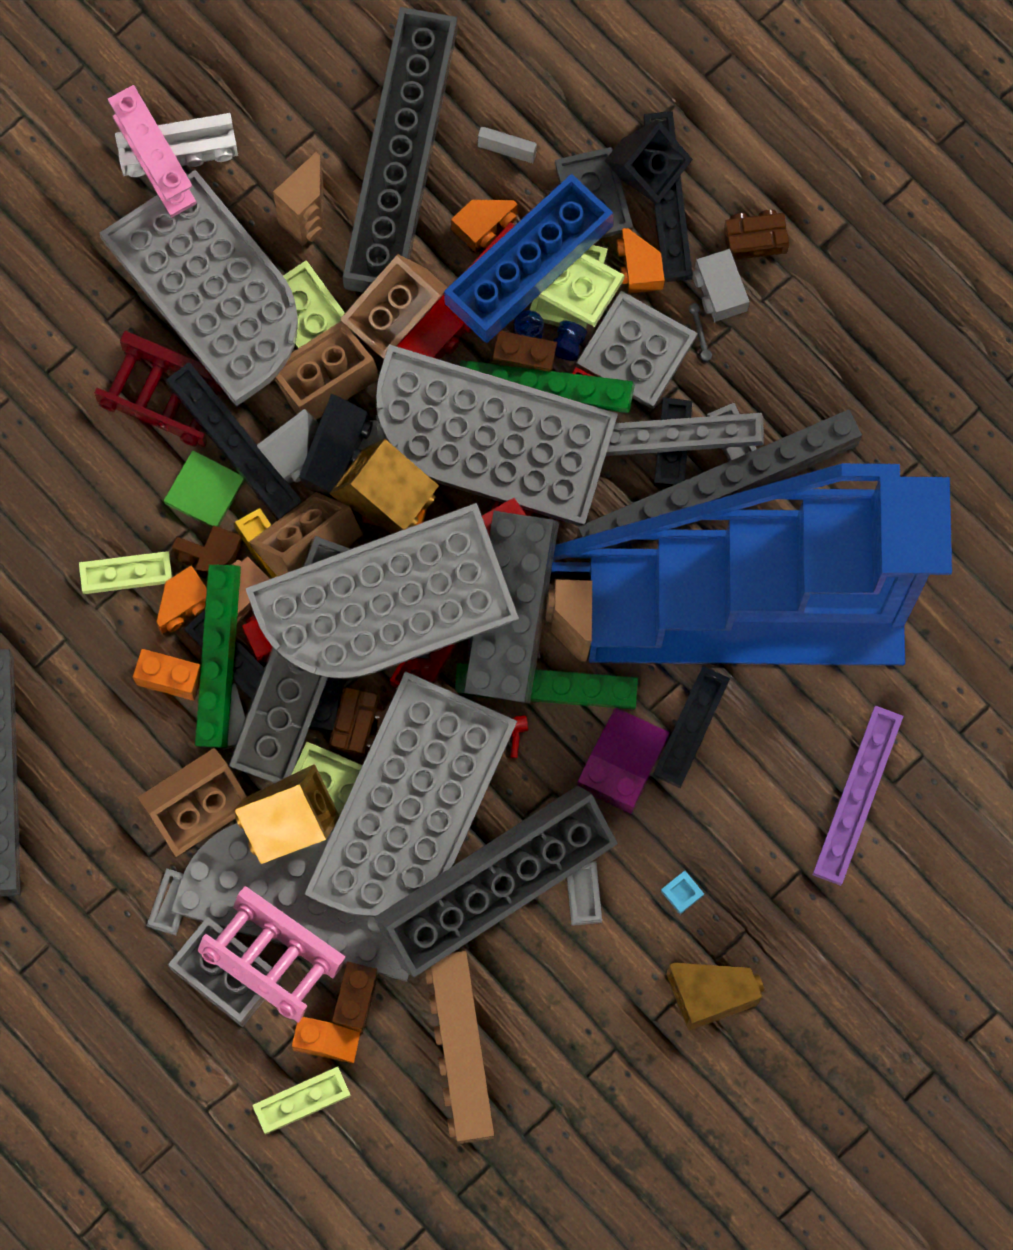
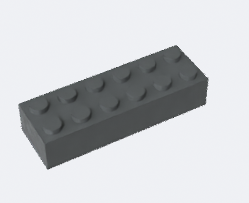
M493 512L489 537L519 620L473 636L464 693L530 703L559 522L519 514Z

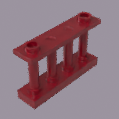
M124 331L120 343L126 356L109 391L96 388L94 393L99 406L110 412H115V410L121 411L177 435L183 443L189 446L196 447L198 444L205 447L207 444L206 435L200 432L202 427L194 417L189 426L173 420L181 404V401L174 393H172L162 415L146 409L163 372H167V370L177 372L188 362L192 364L216 395L225 393L202 363ZM142 358L151 362L153 367L136 402L132 403L119 397L136 361H140Z

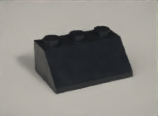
M334 394L330 395L299 478L306 489L336 499L329 493L362 451L359 449L363 438L368 439L373 422H370L371 417L367 411Z

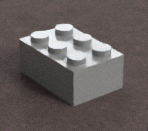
M207 916L168 965L175 974L243 1027L265 999L216 964L208 963L198 952L202 937L205 934L216 940L224 930ZM235 937L226 946L227 949L240 958L248 949ZM257 957L251 964L252 967L265 976L272 969L260 957Z

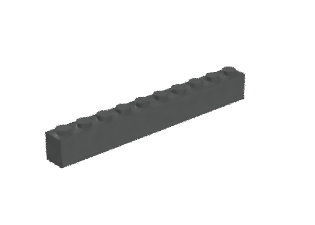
M848 409L588 522L585 525H581L578 527L577 538L774 483L858 446L862 434ZM632 539L600 549H622L643 539Z

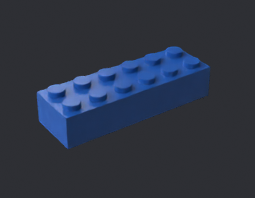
M571 173L444 291L445 305L487 344L613 227V212Z

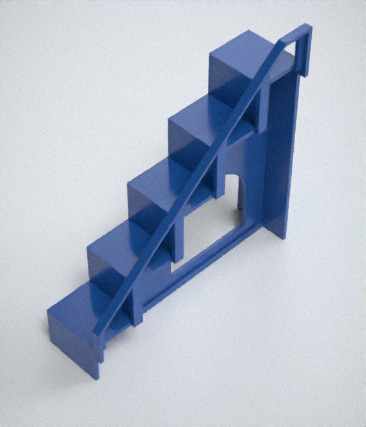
M842 463L555 545L553 561L564 558H591V562H553L551 575H588L589 581H592V641L589 649V663L904 666V626L929 575L952 574L950 477H900V464ZM840 481H878L875 490L815 489ZM775 499L802 500L799 510H739ZM700 520H729L727 530H668ZM632 539L658 540L657 549H600Z

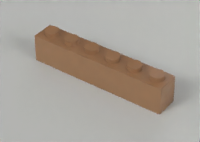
M466 951L455 952L426 969L425 974L427 984L433 983L435 995L429 996L431 1014H438L439 1026H434L436 1045L442 1044L444 1056L438 1057L441 1076L447 1075L448 1087L443 1088L445 1107H452L453 1118L447 1119L450 1138L456 1137L457 1144L494 1139V1131Z

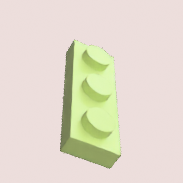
M169 551L79 562L83 594L161 585L172 578Z
M336 1067L252 1106L266 1135L342 1101L351 1095L339 1068Z

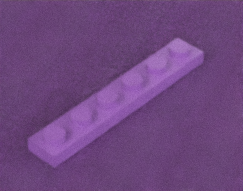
M878 706L874 707L812 874L813 876L840 886L842 885L904 716Z

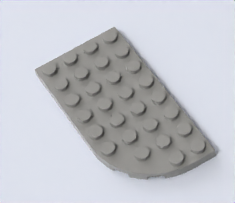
M194 170L187 177L193 185L189 190L196 200V205L171 218L160 198L156 195L99 234L101 240L228 397L238 406L268 385L280 373L290 358L295 346L298 330L296 304L291 288L281 272L199 173Z
M393 345L388 346L377 384L376 408L385 439L434 482L501 503H505L514 497L522 509L577 526L585 525L618 416L617 413Z
M477 503L245 588L260 629L270 644L294 665L313 674L330 678H355L376 673L519 620Z
M405 671L304 896L344 913L360 916H377L451 868L517 721Z
M236 823L210 838L196 852L183 874L171 910L174 914L177 913L201 922L208 916L219 926L226 928L237 914V910L233 908L237 895L246 886L346 957L343 962L344 964H347L348 961L377 968L378 974L405 982L409 978V973L399 965L374 920L375 916L344 913L304 896L333 831H331L326 840L261 864L258 857L254 856L249 848V839L244 828H240ZM246 921L238 933L257 938L263 930L254 922ZM272 938L270 941L272 943L286 946L278 939Z

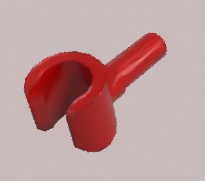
M525 715L512 718L517 723L512 732L510 758H518L519 733L528 731V722Z

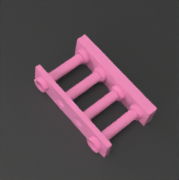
M132 85L108 98L110 105L116 113L113 115L115 123L170 217L172 218L196 205V200L189 190L193 185L135 86Z
M244 886L237 895L233 906L237 910L235 917L216 940L205 934L202 937L198 952L208 963L216 964L274 1005L281 1015L299 1023L307 1008V1005L302 1002L304 997L322 974H327L334 978L340 971L346 957L251 889ZM246 921H252L261 927L263 931L240 958L227 949L226 946ZM272 938L278 939L288 949L265 976L252 967L251 964ZM297 956H302L313 967L292 994H290L276 983Z

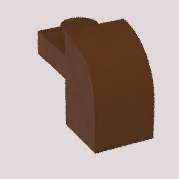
M213 525L205 547L176 536L172 549L178 561L190 566L197 563L195 569L198 576L208 578L209 565H232L236 562L243 545L241 535Z

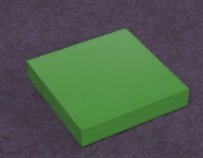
M192 450L165 497L164 504L211 528L213 525L219 527L245 480L240 474Z

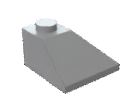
M303 409L257 445L264 456L288 483L301 481L299 475L319 423L311 414Z

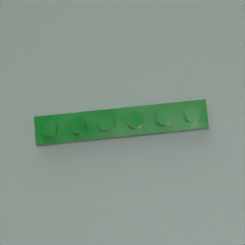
M465 360L460 361V366L577 402L608 411L630 412L635 388L633 381Z
M209 565L195 746L227 748L241 566Z
M457 663L455 691L460 696L493 698L464 693L469 664ZM535 669L530 701L635 710L638 678Z

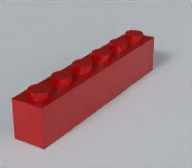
M510 222L470 267L515 225ZM443 295L396 347L440 360L446 353L451 354L460 344L459 338L465 332L470 333L473 330L445 305Z

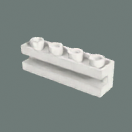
M230 113L158 125L181 166L197 167L206 161L225 162L231 160L232 157L238 156ZM121 132L115 133L123 176H143L145 172Z

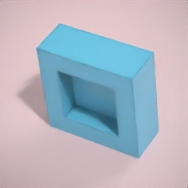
M686 871L682 872L661 889L663 895L680 915L704 896L703 891Z

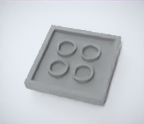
M620 291L577 361L576 367L595 377L633 381L635 388L632 398L654 409L697 338L698 333Z

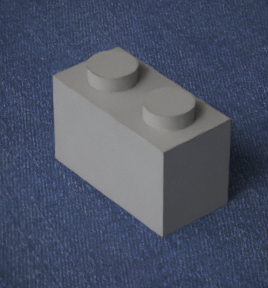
M730 249L696 259L695 270L692 271L693 280L696 287H701L705 297H702V303L706 314L711 313L714 322L747 312L750 301Z

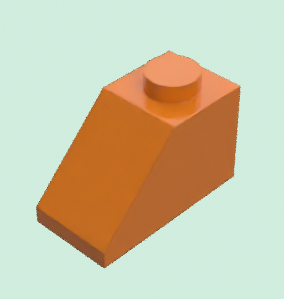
M302 1017L296 1025L292 1048L296 1052L354 1063L361 1033L330 1022Z

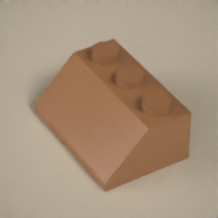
M315 152L273 191L278 224L301 246L305 245L308 241L313 242L323 231L324 187L320 155Z
M397 254L340 320L378 355L385 359L388 346H397L440 299L447 287L427 268Z
M340 321L292 352L286 365L274 379L297 414L305 409L315 419L323 416L331 394L347 400L377 381L379 373L372 356L348 326Z
M315 492L252 539L249 544L276 576H280L302 568L314 536L349 548L363 534L350 506Z
M555 580L554 589L548 590L545 622H551V632L580 662L587 661L592 641V581Z
M214 747L137 798L175 857L236 819L235 808L247 796L228 764Z

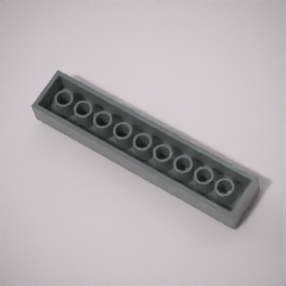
M400 7L343 274L344 289L364 293L397 254L410 260L457 36V17Z

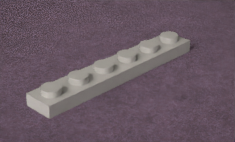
M762 413L615 423L606 456L764 445Z

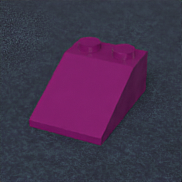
M615 707L582 771L577 785L590 792L593 797L632 814L670 732Z

